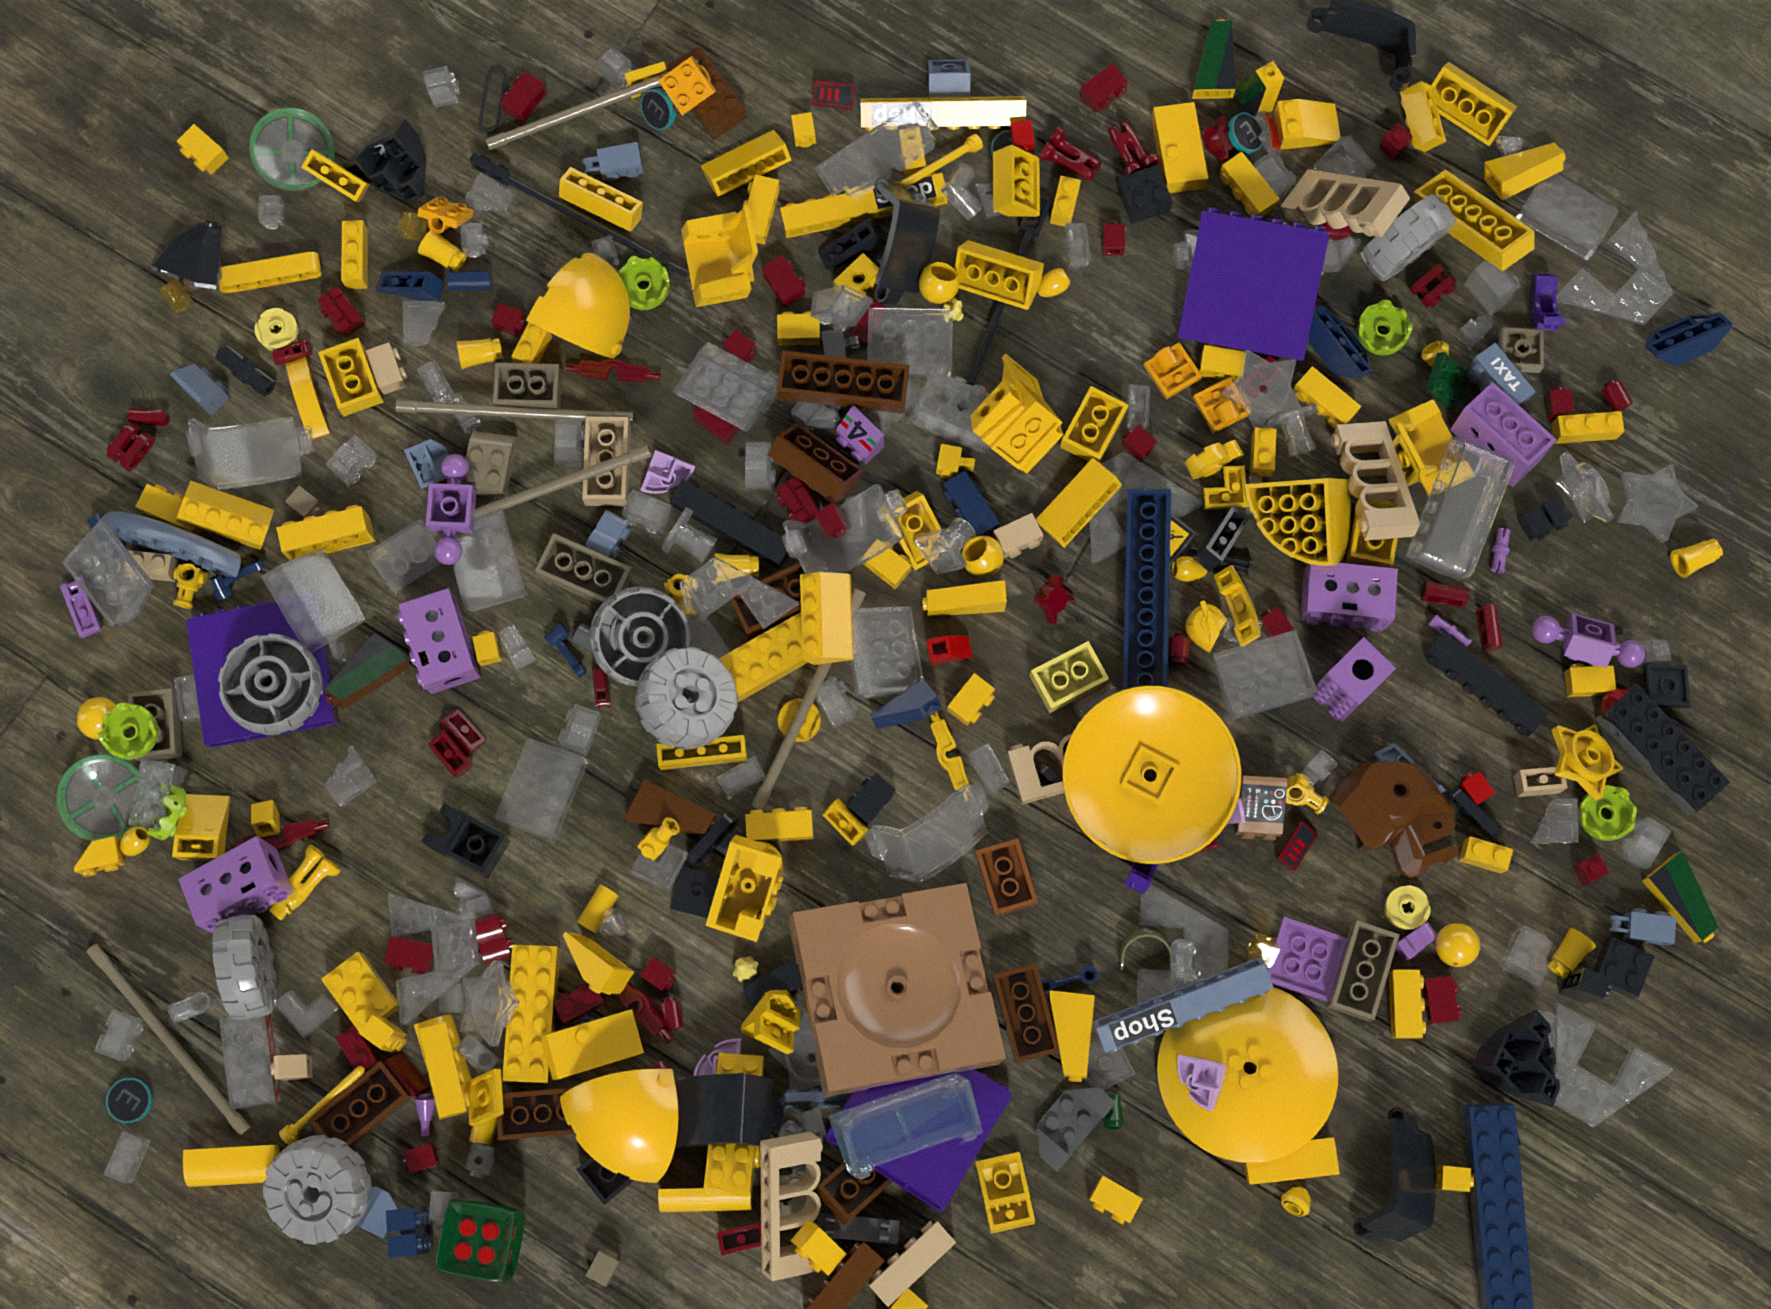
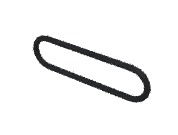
M502 67L491 68L488 71L486 77V83L478 123L480 129L487 133L493 132L497 129L502 109L501 103L499 102L496 124L492 129H485L482 127L481 122L483 117L489 78L491 72L494 70H501L504 73V80L500 97L501 102V98L505 92V86L507 81V73Z

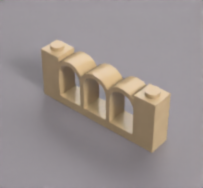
M1308 169L1280 208L1285 213V218L1290 222L1305 223L1308 220L1312 225H1319L1327 221L1330 227L1334 229H1340L1349 225L1353 232H1363L1367 236L1382 237L1407 204L1410 197L1402 184ZM1372 199L1370 203L1367 205V207L1364 209L1369 200Z
M1386 421L1337 425L1334 434L1331 435V444L1333 447L1335 446L1337 455L1342 454L1340 458L1341 467L1346 473L1351 475L1348 481V489L1354 497L1358 498L1355 510L1359 518L1358 529L1362 532L1364 540L1414 537L1420 521ZM1378 452L1380 459L1359 460L1351 454ZM1386 475L1388 483L1367 484L1359 478ZM1394 499L1396 508H1374L1367 501Z
M1072 734L1065 736L1060 742L1059 747L1055 743L1040 742L1030 751L1029 746L1023 747V744L1012 746L1010 748L1011 751L1007 752L1008 762L1021 805L1064 793L1063 781L1041 787L1033 756L1040 750L1052 751L1058 759L1063 776V747L1069 742Z
M812 1132L760 1141L762 1274L771 1281L816 1272L808 1265L811 1261L808 1257L804 1260L794 1251L797 1248L794 1244L780 1247V1231L801 1227L808 1219L813 1222L820 1212V1198L813 1190L820 1181L821 1173L816 1161H821L823 1146L821 1139ZM806 1164V1172L802 1179L792 1184L779 1186L780 1168ZM806 1195V1204L803 1209L795 1214L780 1217L779 1200Z

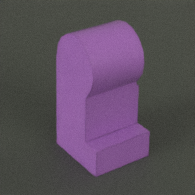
M1426 922L1399 940L1396 945V951L1404 961L1410 960L1423 950L1426 945L1435 940L1437 933Z

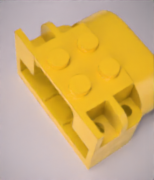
M734 836L727 850L706 926L748 940L758 941L765 919L768 915H771L772 910L774 911L777 902L775 895L780 890L784 878L782 877V856L772 844L762 840L754 841L742 836Z

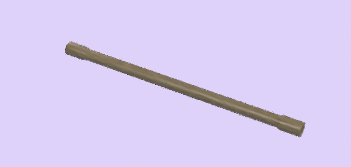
M670 71L508 132L486 138L488 148L493 150L516 139L659 87L661 84L658 80Z
M396 399V412H428L585 421L586 417H628L631 425L633 422V412L625 411L606 412Z
M648 444L618 457L475 508L474 520L624 465L653 456L651 448ZM432 532V534H433L434 536L443 533V532Z
M854 588L851 594L852 620L866 593ZM832 663L819 664L751 806L764 810L771 795V790Z
M98 944L91 946L86 953L105 972L227 1118L228 1123L238 1135L242 1137L251 1130L249 1124L224 1098L111 963L109 957Z

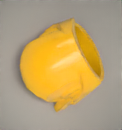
M1203 600L1200 602V606L1189 614L1185 624L1186 632L1196 645L1210 653L1220 634V630L1228 619L1217 607L1206 604Z

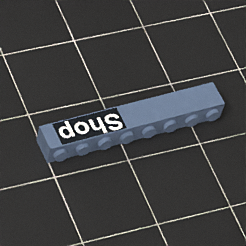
M1259 957L1095 1020L1093 1024L1105 1053L1116 1052L1124 1045L1137 1044L1143 1038L1150 1035L1157 1036L1171 1027H1181L1189 1020L1202 1019L1206 1014L1213 1011H1222L1226 1009V1006L1233 1003L1240 1004L1254 995H1264L1274 987L1267 967Z

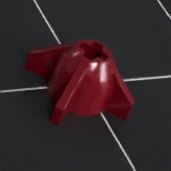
M1226 116L1218 118L1214 127L1208 126L1204 129V146L1208 152L1220 161L1228 158L1229 150H1236L1228 136L1230 129L1227 127Z
M1053 574L1039 588L1033 598V602L1040 606L1047 622L1051 624H1056L1057 614L1065 608L1067 601L1075 599L1074 596L1068 595L1066 589L1061 586L1062 576L1058 574Z

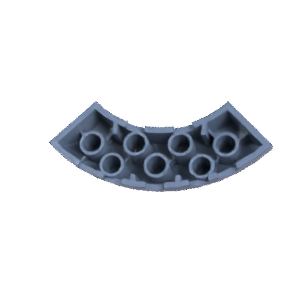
M112 511L102 516L96 525L97 528L132 545L152 548L186 561L192 560L191 564L216 575L237 577L241 565L240 554L206 538L151 518L123 511Z

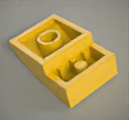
M1020 1152L975 1161L990 1233L1035 1224Z

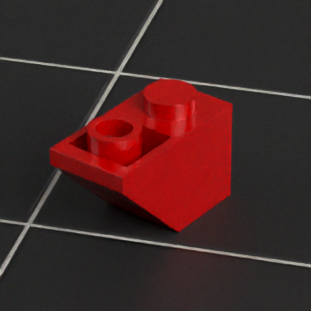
M947 635L926 639L930 666L973 658L968 636Z

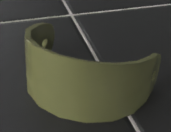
M1149 928L1136 929L1126 936L1121 945L1120 970H1123L1126 948L1138 938L1147 936L1157 938L1167 946L1169 971H1172L1173 967L1171 948L1164 937L1157 931Z

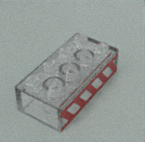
M271 1013L247 1020H233L230 1017L219 1019L230 1109L239 1110L282 1102L279 1080L275 1079L274 1075L271 1074V1062L274 1061L273 1056H276Z

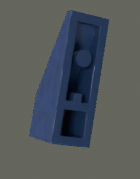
M382 271L376 291L419 301L439 302L445 282L430 272Z
M923 679L873 712L870 717L875 727L880 729L923 720L935 714L942 706L938 696Z

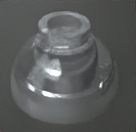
M1498 136L1495 142L1497 149L1502 154V157L1520 152L1524 146L1525 139Z
M610 907L603 914L599 930L605 937L609 935L619 937L628 933L629 926L623 914L616 908Z

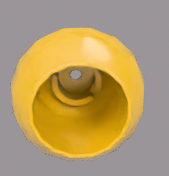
M935 262L927 265L920 273L918 286L926 300L935 304H943L951 301L958 293L960 280L952 266L943 262Z
M986 535L974 537L963 548L962 563L969 574L975 577H991L1003 565V548L992 537Z
M94 697L85 701L79 708L77 715L79 730L85 736L99 740L98 732L102 730V719L115 708L116 704L105 697Z
M1454 923L1445 926L1439 931L1435 940L1438 956L1444 963L1453 967H1463L1471 964L1477 958L1480 951L1479 936L1471 927L1464 924Z

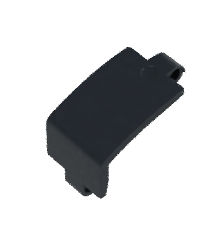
M1332 0L1329 8L1317 7L1312 9L1306 23L1309 31L1313 33L1324 31L1358 40L1395 55V71L1389 81L1390 88L1395 92H1403L1407 88L1412 77V64L1416 58V26L1413 21L1389 10L1354 0Z
M880 179L874 188L876 197L889 200L894 205L887 244L875 281L877 287L874 296L878 303L895 305L899 302L904 292L917 294L920 290L918 286L919 277L923 269L929 265L939 226L940 210L918 191L906 189L894 181Z
M745 1073L674 1078L678 1100V1131L675 1148L723 1144L760 1147V1141L771 1139V1129L783 1128L784 1107L781 1106V1103L772 1102L773 1080L771 1078Z
M1394 1107L1387 1114V1122L1391 1125L1392 1183L1389 1205L1371 1213L1367 1217H1358L1353 1224L1354 1233L1368 1241H1379L1387 1237L1401 1242L1429 1229L1434 1220L1436 1163L1432 1137L1429 1133L1419 1129L1415 1115L1400 1107Z

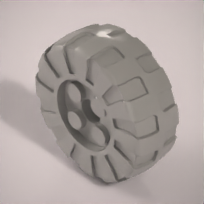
M1431 194L1398 216L1382 237H1374L1364 247L1360 255L1370 271L1380 280L1385 281L1401 272L1409 263L1411 264L1421 256L1420 254L1436 244L1437 240L1445 236L1450 228L1454 226L1456 219L1449 207L1436 194Z
M642 586L626 588L608 597L596 611L591 622L589 634L590 647L597 664L608 676L620 683L636 686L641 673L657 656L673 648L684 649L687 646L690 647L691 634L689 622L677 602L664 592ZM640 631H644L647 635L643 643H639L637 640V635Z
M269 633L268 635H255L245 639L243 644L239 647L235 646L226 656L227 660L223 668H220L218 677L220 692L218 693L223 707H225L235 722L255 733L281 735L283 732L298 729L304 725V721L309 716L314 715L320 705V695L323 694V677L316 658L303 644L284 635ZM272 680V683L266 687L267 682Z
M687 646L684 649H670L653 659L638 679L636 685L638 687L637 694L634 699L636 711L639 712L641 718L640 722L648 733L650 732L663 745L679 747L680 750H690L713 742L726 731L734 719V712L738 706V693L735 690L734 685L736 683L731 672L723 666L722 661L712 653L703 652L700 648Z
M240 915L217 922L212 938L213 963L218 990L226 1012L233 1020L254 1019L270 1014L275 1009L277 1001V991L275 989L277 987L276 971L273 967L274 956L272 948L270 949L269 937L266 928H263L261 919L256 915Z
M313 1135L290 1144L271 1162L266 1171L267 1177L263 1182V1198L266 1200V1210L273 1222H276L284 1234L292 1239L301 1240L305 1244L317 1245L320 1242L326 1241V1243L341 1238L358 1224L366 1213L371 1201L369 1198L370 1189L372 1188L371 1177L367 1173L364 1160L347 1143L335 1137L327 1138L325 1135Z

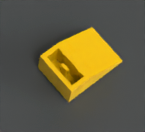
M186 794L184 805H187L184 816L182 818L179 817L177 830L174 834L172 857L179 860L212 861L225 854L230 796Z

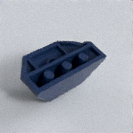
M1324 305L1315 308L1309 333V343L1326 363L1328 369L1334 375L1357 379L1371 374L1374 370L1368 353L1344 322L1333 313L1327 311Z
M1721 312L1714 313L1713 315H1689L1652 331L1648 341L1645 343V347L1657 359L1676 367L1713 351L1732 328L1733 323Z

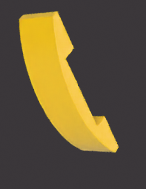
M303 357L285 363L294 399L309 440L330 434L312 381L307 358Z
M1230 565L1215 574L1214 578L1220 593L1226 598L1236 625L1234 631L1240 646L1243 647L1260 637V626L1250 596L1234 566Z

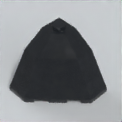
M406 119L390 126L374 137L343 164L345 169L370 185L375 186V190L387 195L391 193L398 195L402 201L407 203L422 198L424 195L426 157L419 135Z
M206 220L205 223L199 222L177 231L152 260L151 270L167 273L168 277L176 280L187 279L188 284L194 287L216 289L222 225H218L215 221Z
M1533 1010L1498 1029L1479 1048L1471 1066L1483 1080L1502 1091L1549 1107H1553L1560 1090L1559 1079H1555L1553 1065H1557L1554 1047H1550L1548 1034L1551 1033L1550 1023L1537 1010Z

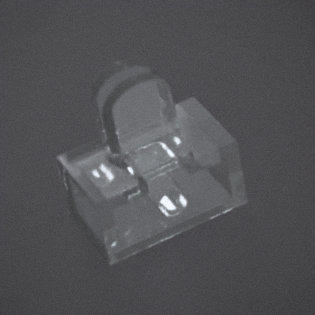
M355 434L334 453V456L325 465L344 484L349 486L351 483L354 484L359 480L361 473L366 468L368 469L373 466L378 456L372 448Z

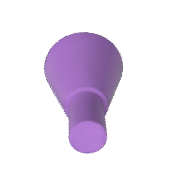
M420 1093L419 1097L414 1098L419 1120L421 1121V1136H429L435 1100L432 1097V1093Z

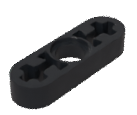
M1454 787L1447 794L1450 802L1486 838L1494 840L1501 833L1499 827L1461 789Z
M730 812L723 815L688 853L686 860L694 867L701 865L715 850L716 846L736 827L738 820Z

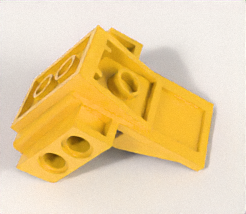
M743 205L739 213L731 212L686 221L681 232L695 306L700 307L747 298L751 291L750 282L754 281L752 264L758 253L749 205Z
M1005 353L1002 357L1004 363L1002 382L971 414L972 431L1014 467L1028 473L1063 436L1060 426L1063 422L1044 401L1038 380Z
M1434 399L1389 419V425L1396 434L1393 444L1407 486L1416 482L1422 483L1428 498L1475 477L1470 465L1463 458L1441 417L1442 413Z

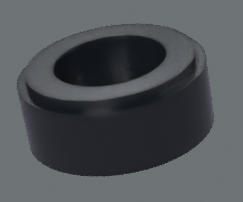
M1042 763L1037 768V773L1049 784H1053L1058 779L1057 775L1045 764Z

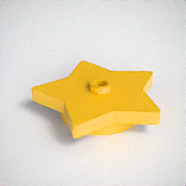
M1594 724L1580 732L1559 725L1554 727L1552 733L1560 752L1555 775L1577 781L1595 801L1601 799L1604 793L1606 778L1621 771L1623 767L1614 759L1613 752L1608 743L1600 736L1597 725Z

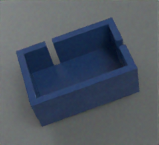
M427 1206L386 1210L387 1232L400 1231L398 1236L387 1237L389 1258L430 1253V1248L433 1247L432 1234L428 1232V1225L431 1224V1213L427 1211Z

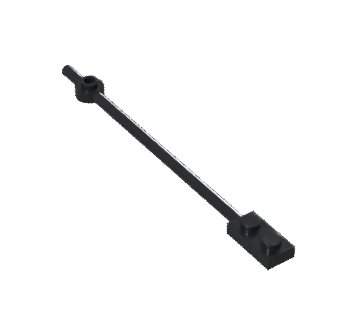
M473 153L469 160L473 169L507 187L511 185L642 256L654 258L662 266H665L666 270L669 269L687 278L689 271L671 262L669 254L665 251H651L510 176L509 170L505 166L493 164L484 155L478 156Z
M1040 193V215L1037 217H1023L1019 231L1024 232L1016 255L1024 257L1032 235L1039 237L1053 201L1052 197ZM997 301L969 376L961 380L957 386V394L960 399L953 414V418L961 420L967 402L975 399L978 394V385L975 381L1006 303ZM964 389H970L971 393L966 394Z

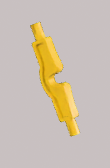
M938 712L930 715L932 720L930 728L937 743V760L941 767L948 772L953 788L959 791L962 802H966V799L968 801L971 798L967 790L969 782L964 771L962 759L959 756L953 758L946 757V752L955 749L956 744L945 720H941Z

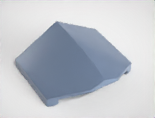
M430 438L404 449L421 489L428 487L429 483L435 484L446 479L441 471L442 461L449 455L446 447Z
M372 1187L369 1195L371 1199L369 1207L357 1226L381 1238H385L387 1234L386 1210L399 1208L388 1192L379 1187Z

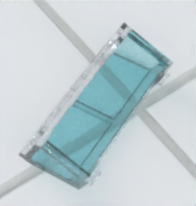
M952 1073L829 1115V1120L849 1174L858 1179L870 1176L874 1166L957 1137L964 1141H971L977 1138L976 1135L983 1133L970 1080L957 1073Z

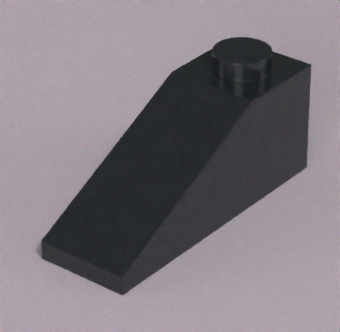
M867 218L818 253L825 269L828 270L856 260L862 253L869 255L885 245L887 241L881 227Z

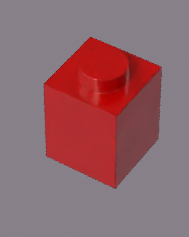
M1032 120L1011 122L1010 135L1012 145L1028 153L1034 152L1035 140Z
M1480 771L1475 775L1472 772L1461 778L1463 783L1457 786L1476 805L1495 793Z

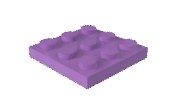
M1283 917L1267 968L1272 984L1329 1002L1348 938Z

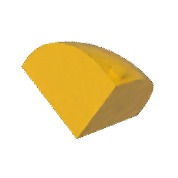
M584 253L580 259L573 258L556 273L547 284V293L544 297L539 296L526 321L575 345L614 359L621 352V344L629 324L630 305L628 293L621 277L607 261L594 253Z
M1323 478L1245 484L1248 505L1257 521L1256 524L1264 536L1276 548L1292 558L1314 565L1334 566L1342 560L1348 545L1351 525V494L1348 489V479Z
M641 1069L609 1074L579 1084L560 1097L566 1122L568 1125L571 1124L572 1129L577 1135L575 1137L576 1140L603 1167L617 1174L619 1172L629 1176L631 1180L657 1183L666 1173L672 1160L678 1131V1100L673 1069Z

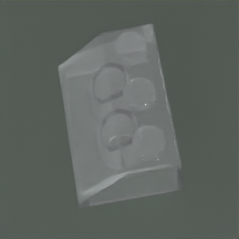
M421 518L366 552L370 561L393 594L442 564L436 559L434 554L437 541Z

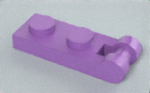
M79 576L71 583L65 582L60 584L79 637L83 639L102 631L83 578ZM78 589L79 593L72 595V591Z

